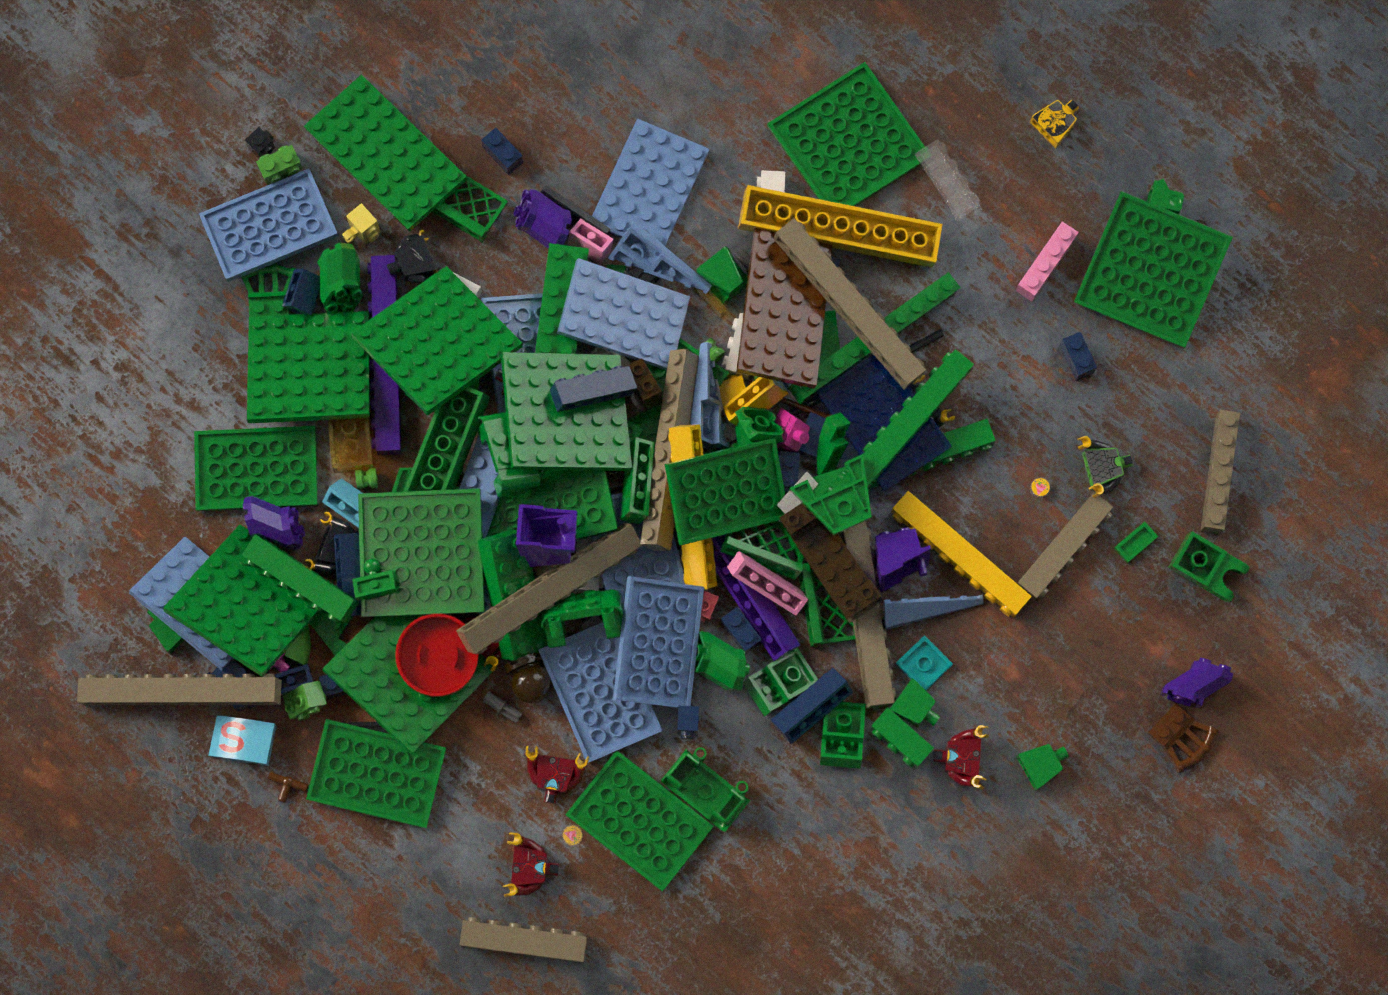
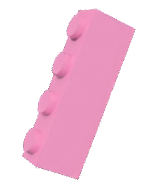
M1061 222L1018 284L1016 292L1033 302L1075 241L1079 232Z
M738 551L727 566L732 576L794 615H797L808 601L801 589L741 551Z

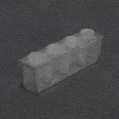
M937 139L918 151L915 156L955 219L959 221L979 208L980 200L975 192L972 193L969 189V182L966 177L960 175L957 170L959 167L956 161L948 156V149L943 142L940 143Z

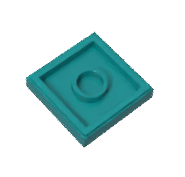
M925 635L895 663L910 680L912 678L915 679L926 691L953 665Z

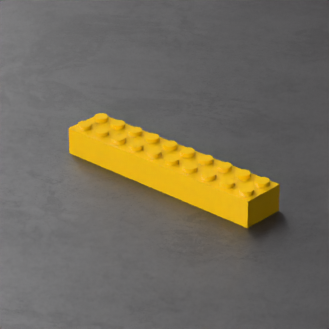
M747 185L744 191L738 225L740 230L754 232V229L758 228L777 232L792 219H795L805 226L806 232L810 237H814L818 242L830 244L832 248L931 268L937 261L942 224L750 185Z

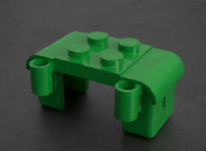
M506 412L478 417L479 420H482L478 428L481 444L485 445L487 442L496 473L498 472L497 477L493 481L497 496L504 498L525 494L530 488L539 486L540 480L547 470L511 469Z
M614 589L604 591L587 590L579 594L571 593L569 597L554 602L555 605L552 608L541 611V628L545 630L549 648L567 646L564 623L566 620L602 615L607 639L618 638L621 635L623 598L621 593Z
M697 748L693 755L686 749L661 779V782L717 828L726 832L751 801L745 797V794L748 792V784L745 781H739L734 788L703 763L707 754L704 748ZM703 752L704 756L700 758L696 754ZM744 785L746 790L740 791L738 787Z

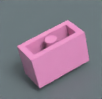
M580 219L570 230L567 245L589 248L588 258L601 265L611 253L613 238Z

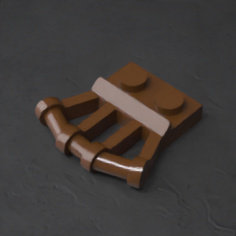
M1175 703L1152 727L1148 734L1167 751L1176 771L1181 773L1185 768L1193 764H1199L1201 757L1211 751L1210 747L1214 736H1217L1219 730L1195 721L1192 716L1188 715ZM1190 726L1207 733L1204 742L1189 730ZM1183 734L1199 747L1195 753L1179 740ZM1175 744L1189 758L1179 761L1172 746Z

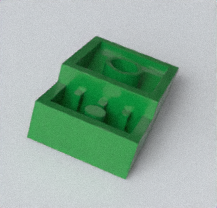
M797 648L749 676L743 682V685L765 717L800 696L818 678Z
M841 702L823 717L820 765L861 769L866 704Z

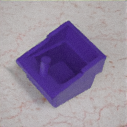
M519 505L516 546L520 555L525 556L530 567L570 563L571 552L575 553L577 510L544 508V506Z
M902 528L898 532L890 533L886 531L875 536L874 551L880 592L902 583L903 578L919 571L920 576L927 575L926 566L929 565L931 547L930 545L920 547L916 529Z

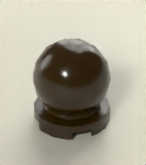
M535 652L517 659L518 663L512 666L510 663L504 665L506 675H513L511 681L512 690L518 699L526 703H537L544 700L550 693L551 679L547 669L540 665L543 662L540 653L536 654Z

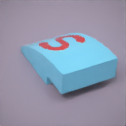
M217 716L208 756L268 766L277 726L274 723Z

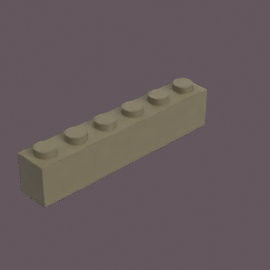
M1219 410L1216 414L1200 530L1202 532L1221 534L1225 530L1240 417L1239 412Z
M1095 491L1017 583L1032 596L1031 599L1033 601L1038 597L1042 599L1049 591L1046 587L1050 582L1055 584L1061 577L1060 570L1063 567L1067 569L1074 561L1072 556L1076 551L1080 554L1087 546L1085 543L1089 536L1093 538L1100 530L1097 526L1101 522L1106 523L1112 516L1110 511L1113 506L1100 495L1093 498L1092 496L1096 494Z
M468 917V921L463 920L459 944L461 947L584 963L587 937H584L582 932L571 931V935L563 934L561 929L554 928L547 932L542 931V927L530 926V929L521 928L522 924L509 923V926H502L500 921L489 920L488 924L480 923L481 919Z

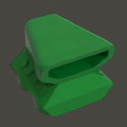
M1163 178L1161 180H1154L1147 201L1180 214L1184 194L1169 190Z
M727 246L719 250L696 270L699 276L712 285L709 292L720 305L726 304L747 287L748 276L737 265Z
M742 407L735 412L739 420L735 427L738 446L775 438L776 443L784 442L782 437L783 429L774 422L776 416L767 408Z

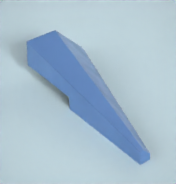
M635 221L608 257L612 261L616 259L624 262L626 266L644 269V272L672 282L674 280L681 282L688 288L692 286L703 290L705 294H707L712 286Z
M709 342L700 344L690 425L700 424L702 447L727 449L730 448V444L725 441L724 430L727 428L726 424H722L721 419L723 406L718 379H714L712 370L715 367V362L710 359V348L712 345Z
M983 595L960 596V598L952 599L950 597L901 599V601L893 602L890 599L884 600V628L888 630L982 605Z

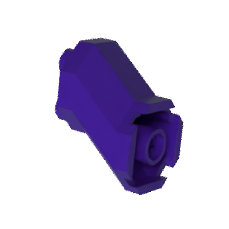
M525 189L521 196L522 201L520 205H517L514 210V217H517V229L526 232L548 249L549 243L564 245L569 234L566 225H571L572 220L570 211L561 208L539 191Z
M254 496L244 498L243 510H248L247 515H244L245 522L252 537L255 534L262 536L266 540L290 550L300 549L303 546L302 537H305V531L297 520L299 519V514L296 507L291 508L288 506L281 508Z
M1200 658L1199 661L1192 662L1189 671L1163 686L1160 695L1164 697L1167 694L1168 700L1189 707L1191 703H1196L1195 707L1200 708L1206 697L1232 681L1233 673L1230 672L1231 667L1223 664L1216 666L1211 664L1212 661Z

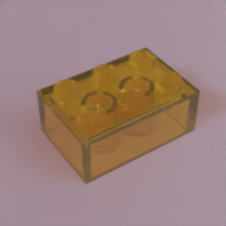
M370 418L328 420L331 463L334 473L375 468Z

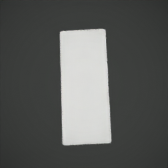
M808 472L795 484L797 485L808 480L812 489L818 485ZM789 491L777 506L786 514L801 504V501Z

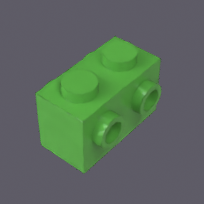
M292 145L282 146L277 152L271 155L265 154L256 161L267 185L280 181L289 175H294L303 169Z
M320 681L302 684L283 696L285 710L289 715V719L298 718L299 721L308 719L311 714L320 712V708L327 704Z

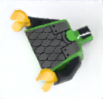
M1088 436L1078 438L1077 440L1083 443V445L1078 446V449L1086 448L1082 456L1091 486L1089 490L1091 489L1096 492L1092 497L1096 498L1099 495L1111 493L1120 484L1121 478L1124 476L1123 468L1133 466L1131 456L1119 457L1117 448H1112L1109 444L1092 440Z

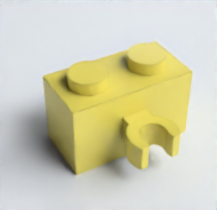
M362 203L346 216L350 229L346 230L342 236L348 244L356 236L365 245L379 237L380 229L378 222Z

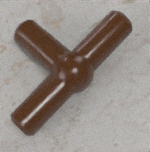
M270 772L268 775V780L283 784L278 798L279 801L286 802L291 787L305 792L308 790L309 785L307 783L295 780L291 776L285 777Z

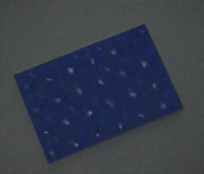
M874 355L816 392L831 415L841 412L851 423L845 436L859 456L865 453L863 449L870 441L874 442L878 438L876 436L878 431L883 426L887 428L891 423L889 419L896 411L901 412L904 408L902 405L909 396L912 398L915 396L911 387L909 386L904 390ZM932 417L929 418L876 479L884 492L952 448Z

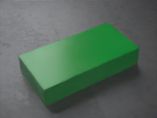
M1144 521L1116 545L1114 549L1128 563L1151 544L1158 535Z

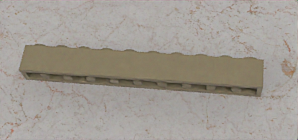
M792 219L776 232L773 238L775 242L904 390L926 371L924 363L919 358H915L911 353V348L906 343H902L898 338L897 332L892 327H888L884 317L879 312H875L871 302L866 297L863 298L858 292V287L853 282L848 281L844 271L840 267L835 266L831 256L821 250L818 241L808 235L805 226L801 222Z
M687 349L670 350L653 457L649 514L644 519L640 545L653 551H671L675 519L665 464L671 463V445L668 439L669 428L679 425H690L699 356Z
M865 521L839 533V536L867 578L876 587L877 570L873 568L872 562L874 561V551L870 549L869 543L871 541V531L867 529ZM879 604L853 621L866 709L891 706L894 704V700H896L895 688H892L891 684L893 671L889 668L888 664L890 652L885 645L887 633L886 629L882 626L884 614Z
M620 524L618 526L619 530L603 535L572 555L570 563L558 564L456 630L466 650L473 654L484 652L491 643L501 641L508 632L518 630L525 621H531L542 610L552 608L555 605L554 602L569 597L574 589L586 586L591 578L601 576L608 567H614L625 556L635 554L642 545H640V540L632 524Z
M111 674L105 675V678H98V675H86V678H78L77 703L82 705H281L282 680L276 678L274 674H265L263 677H255L254 674H243V677H235L234 674H223V677H216L214 674H203V678H196V675L184 674L183 678H176V675L165 674L164 678H157V675L145 674L144 678H137V675L126 674L125 678H118V675Z

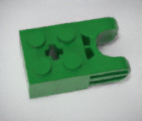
M1193 531L1187 533L1168 567L1170 570L1226 602H1231L1234 594L1223 583L1225 572L1234 571L1241 575L1248 573L1250 569L1249 565ZM1199 556L1201 563L1196 564L1194 557Z

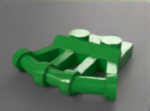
M274 263L242 276L248 291L249 317L290 315V310L282 307L293 271L296 268L289 269ZM264 273H272L273 292H265ZM278 273L288 276L283 291H279ZM258 275L259 292L254 293L248 278Z

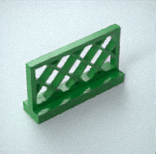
M467 176L468 188L455 190L451 194H455L457 204L448 205L443 201L432 212L483 243L487 237L486 234L498 219L508 201ZM481 190L484 193V198L473 200L471 191ZM469 192L471 201L459 203L457 194ZM497 200L502 204L498 209L489 210L488 201ZM486 202L487 211L476 213L474 204ZM472 205L474 214L464 215L461 213L460 207ZM489 216V222L486 227L478 223L477 217Z
M781 522L764 524L766 529L758 531L756 526L751 527L754 534L747 536L744 530H739L743 538L741 540L732 538V532L726 534L720 552L735 557L738 551H741L767 569L794 580L802 572L804 556ZM772 529H781L784 536L777 538ZM768 532L773 541L766 543L761 534ZM757 537L762 546H753L749 539ZM787 539L792 548L784 550L779 541ZM775 544L780 553H771L768 546ZM794 551L798 557L797 562L790 560L787 553Z
M804 563L802 572L798 577L800 589L808 599L804 605L810 647L855 640V633L852 636H847L841 632L846 623L853 628L854 632L853 621L848 623L845 617L838 612V607L834 609L826 603L830 597L829 594L824 601L817 596L816 591L819 586L824 589L825 587L821 581L814 577L810 565ZM823 606L833 612L828 620L820 616V610ZM834 615H837L844 621L839 629L829 623ZM826 626L836 632L833 638L824 639L823 630Z

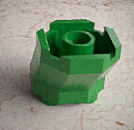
M337 243L334 245V249L330 250L328 248L324 250L317 261L320 267V299L328 314L353 312L363 297L360 289V259L352 244Z
M700 631L694 673L702 675L725 690L741 691L745 676L749 674L750 669L749 664L746 663L745 651L730 646L709 632Z

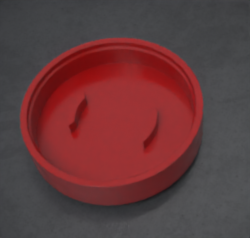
M429 614L419 617L404 629L396 646V664L401 677L413 690L430 697H445L460 691L471 681L477 670L479 654L468 652L456 630L465 625L462 621L446 614Z

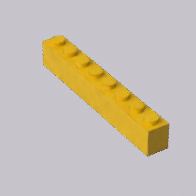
M700 424L679 425L669 428L668 439L671 445V462L703 455ZM712 538L681 545L684 583L702 586L704 589L717 586Z
M909 491L892 508L891 513L895 521L899 524L903 522L910 529H916L917 536L924 540L923 544L926 547L930 545L931 550L934 549L939 553L938 557L946 564L949 562L955 567L954 571L961 577L966 576L970 580L969 583L976 590L980 588L985 593L984 596L991 603L996 602L1001 606L1000 610L1009 617L1011 615L1014 618L1032 597Z

